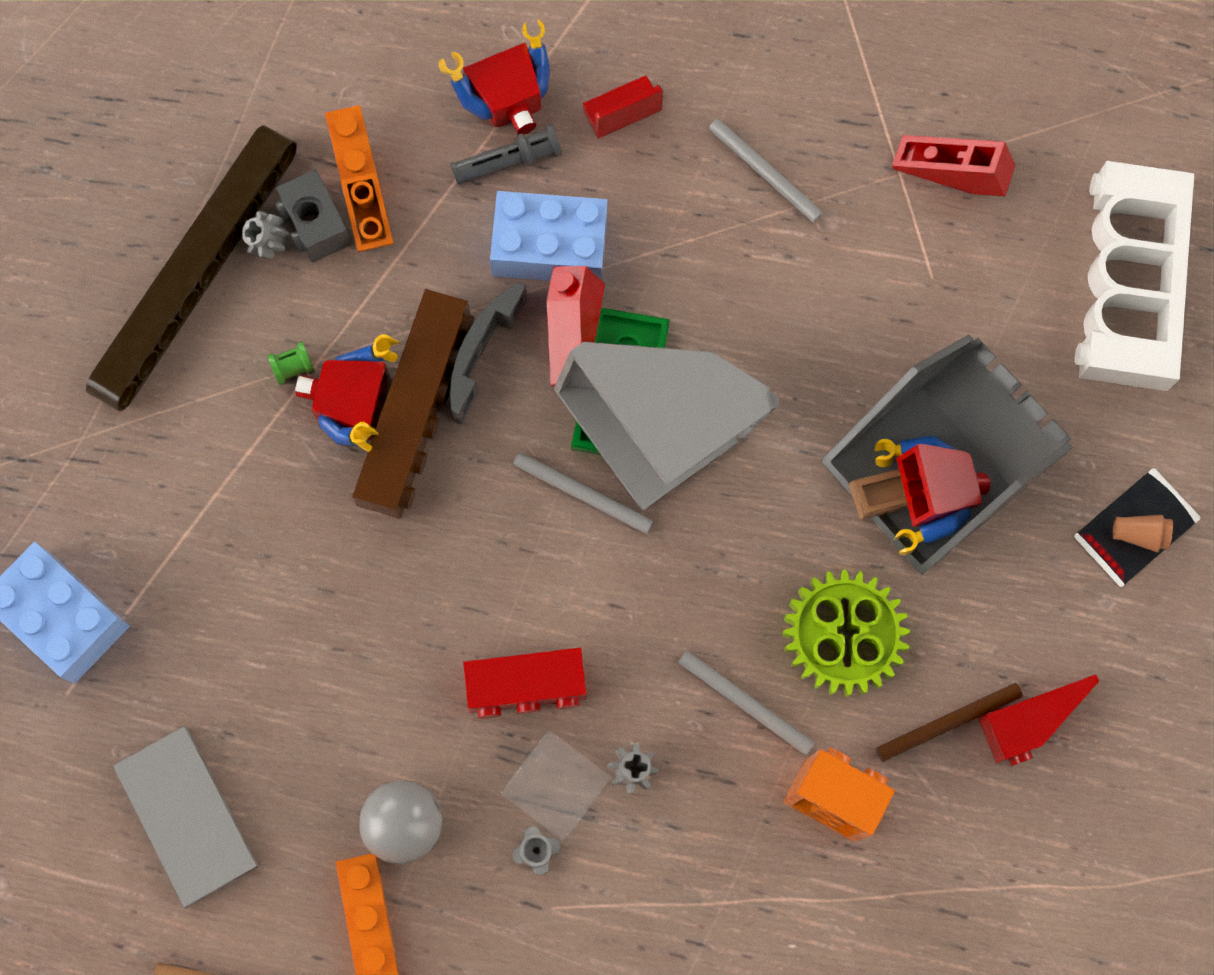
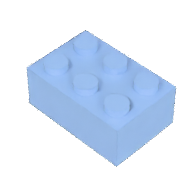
M497 191L490 252L492 277L550 281L552 270L555 266H587L602 280L608 199Z
M35 541L0 576V621L60 678L73 684L130 627L51 552Z

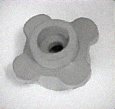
M529 827L524 831L525 838L520 847L513 850V859L518 864L525 863L532 867L535 874L543 875L549 870L548 863L551 857L559 852L560 844L556 838L548 839L540 834L537 827ZM534 847L540 848L538 855L533 854L532 850Z

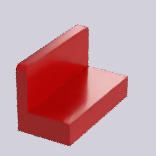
M647 75L583 102L582 110L599 139L662 111L663 90L660 85L653 87Z

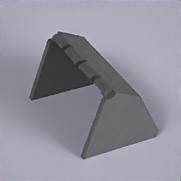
M970 335L963 337L914 365L821 460L851 494L848 486L851 481L899 469L896 459L899 456H895V461L889 467H879L876 465L877 457L890 454L886 450L874 451L875 444L881 439H889L895 445H898L901 440L936 436L952 446L954 450L965 451L971 455L975 473L984 472L989 476L991 482L990 490L986 495H981V504L971 510L970 519L954 534L928 544L925 541L920 542L911 554L904 555L921 575L926 573L1073 448L1069 443L1071 440L1070 436L1054 419L1043 428L1039 426L1038 422L1048 413L1028 391L1024 392L1017 399L1012 396L1022 384L1002 363L991 372L986 368L996 356L979 338L974 340ZM908 508L871 517L899 550L912 546V541L908 537L904 536L894 540L899 531L902 529H909L913 532L920 530L919 526H912Z

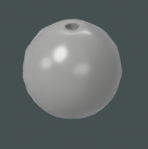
M400 779L385 783L369 794L361 808L359 831L370 853L384 862L403 865L418 861L434 848L441 836L443 814L436 797L429 789L415 781Z

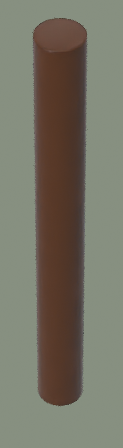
M1013 683L876 747V752L880 760L884 762L1023 697L1022 691L1017 683Z

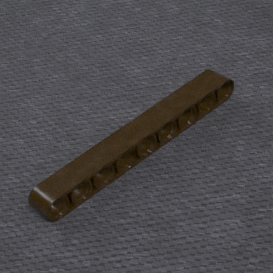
M265 125L257 128L91 373L86 383V392L118 411L125 410L131 404L242 238V230L246 221L256 217L257 212L260 211L290 166L297 151V143Z

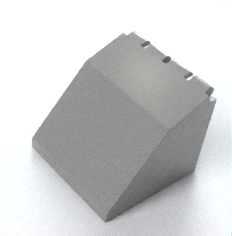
M582 342L569 352L553 389L642 511L739 442L737 438H745L779 405L778 396L769 391L770 388L713 352Z

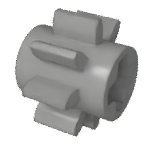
M258 211L257 218L247 220L242 230V239L249 245L247 252L267 259H273L274 252L284 251L289 231H286L281 226L284 219Z
M634 743L628 754L625 749L619 747L615 752L620 760L607 764V768L615 770L616 778L611 784L614 786L621 782L626 785L627 794L634 792L635 784L637 783L644 790L650 788V782L646 778L648 775H654L659 772V769L656 767H651L649 760L653 757L654 752H648L647 754L640 752L639 743ZM634 760L635 767L641 768V772L631 777V770L625 769V765Z

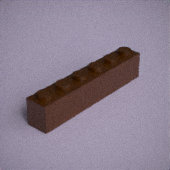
M424 290L376 427L379 434L378 436L374 435L370 445L373 448L367 453L352 495L358 507L401 519L404 509H410L415 496V488L412 487L416 473L422 474L427 461V453L424 452L427 440H433L438 429L439 418L436 417L439 405H445L450 394L451 383H447L451 370L454 369L462 338L467 335L474 322V316L470 315L468 301L432 290Z

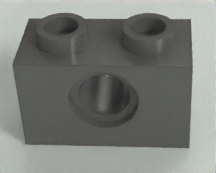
M317 169L276 187L281 200L275 204L281 217L284 219V223L291 220L296 231L290 234L299 253L307 251L311 261L315 262L352 245L347 229ZM308 214H319L313 221H303Z

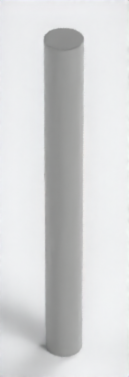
M717 118L710 125L709 130L810 221L815 223L822 216L823 211L720 119Z
M521 452L518 453L514 460V466L645 534H648L653 525V520Z
M686 651L678 663L804 755H807L814 746L815 742L689 651Z

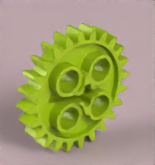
M846 569L841 571L839 580H835L833 574L828 571L824 576L825 584H822L814 577L810 581L812 592L805 587L799 589L798 594L803 602L796 599L790 601L789 606L796 614H785L783 620L793 625V627L783 630L782 636L793 639V642L788 644L784 651L787 653L796 652L797 657L790 665L796 667L803 664L806 669L803 671L801 679L804 680L814 675L816 677L814 682L816 690L826 682L829 684V695H833L838 686H842L845 697H849L852 694L853 686L857 687L861 695H865L868 692L867 682H870L876 689L880 688L883 685L880 674L890 680L894 677L895 673L889 665L900 667L904 663V660L896 652H906L909 649V645L900 641V638L908 636L911 631L910 629L899 627V623L904 621L908 615L907 613L896 614L894 609L900 604L901 600L888 601L886 597L891 589L889 586L880 592L875 589L877 577H874L866 584L863 583L862 571H859L853 580H849ZM842 599L848 601L847 631L854 632V635L847 643L850 667H845L843 660L845 636L844 634L837 633L844 625ZM821 605L832 608L835 620L829 623L823 622L818 618L816 608ZM864 605L869 607L873 612V621L863 622L859 620L855 613L856 606ZM826 643L833 646L837 654L836 660L830 662L823 660L818 655V645ZM865 643L872 646L875 651L874 661H864L857 653V645Z

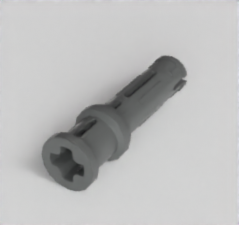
M546 125L545 130L528 136H524L523 133L519 134L514 138L515 142L450 163L457 184L461 185V183L522 163L523 166L533 165L534 160L551 154L555 156L562 155L553 125Z

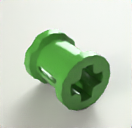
M303 341L298 342L296 348L278 355L271 353L267 356L279 385L285 384L286 379L304 372L309 374L315 373Z

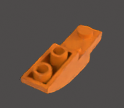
M357 105L324 113L358 253L393 245L394 241L361 106Z

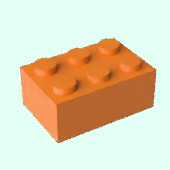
M831 747L828 748L827 752L819 749L804 761L783 803L853 842L873 836L896 790L886 785L888 779L882 774L869 768L862 772L849 765L851 758Z

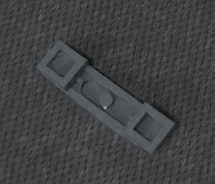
M521 282L516 283L498 295L482 311L471 326L459 349L452 373L450 400L454 421L462 425L478 394L476 381L470 379V376L497 324L512 329L527 300L526 285Z

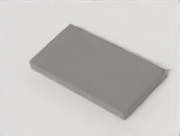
M183 726L113 765L184 908L190 907L259 867L188 727Z

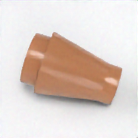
M1163 514L1115 517L1113 539L1122 540L1155 552H1159V549L1169 550L1173 532L1172 519H1164Z

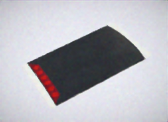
M1153 468L1077 532L1074 537L1118 586L1122 587L1165 549H1159V552H1155L1122 540L1113 539V525L1116 516L1135 517L1163 514L1164 519L1173 520L1171 544L1200 520V516L1164 477Z

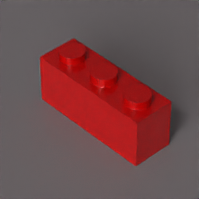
M581 647L463 661L467 707L470 714L477 713L478 719L500 717L501 710L517 708V714L536 713L541 711L540 705L555 703L556 709L576 708L580 706V700H587Z

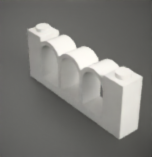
M1106 161L1100 172L1093 174L1089 192L1090 195H1094L1093 209L1101 211L1094 220L1092 237L1101 253L1091 264L1088 272L1089 288L1097 298V301L1088 310L1083 322L1084 333L1087 338L1077 345L1075 352V365H1080L1079 378L1168 391L1180 380L1194 173ZM1122 213L1164 219L1163 244L1121 236L1112 227L1110 215ZM1109 260H1123L1162 266L1160 292L1117 284L1107 273L1106 262ZM1105 307H1118L1158 313L1156 340L1123 336L1112 332L1102 320V309Z

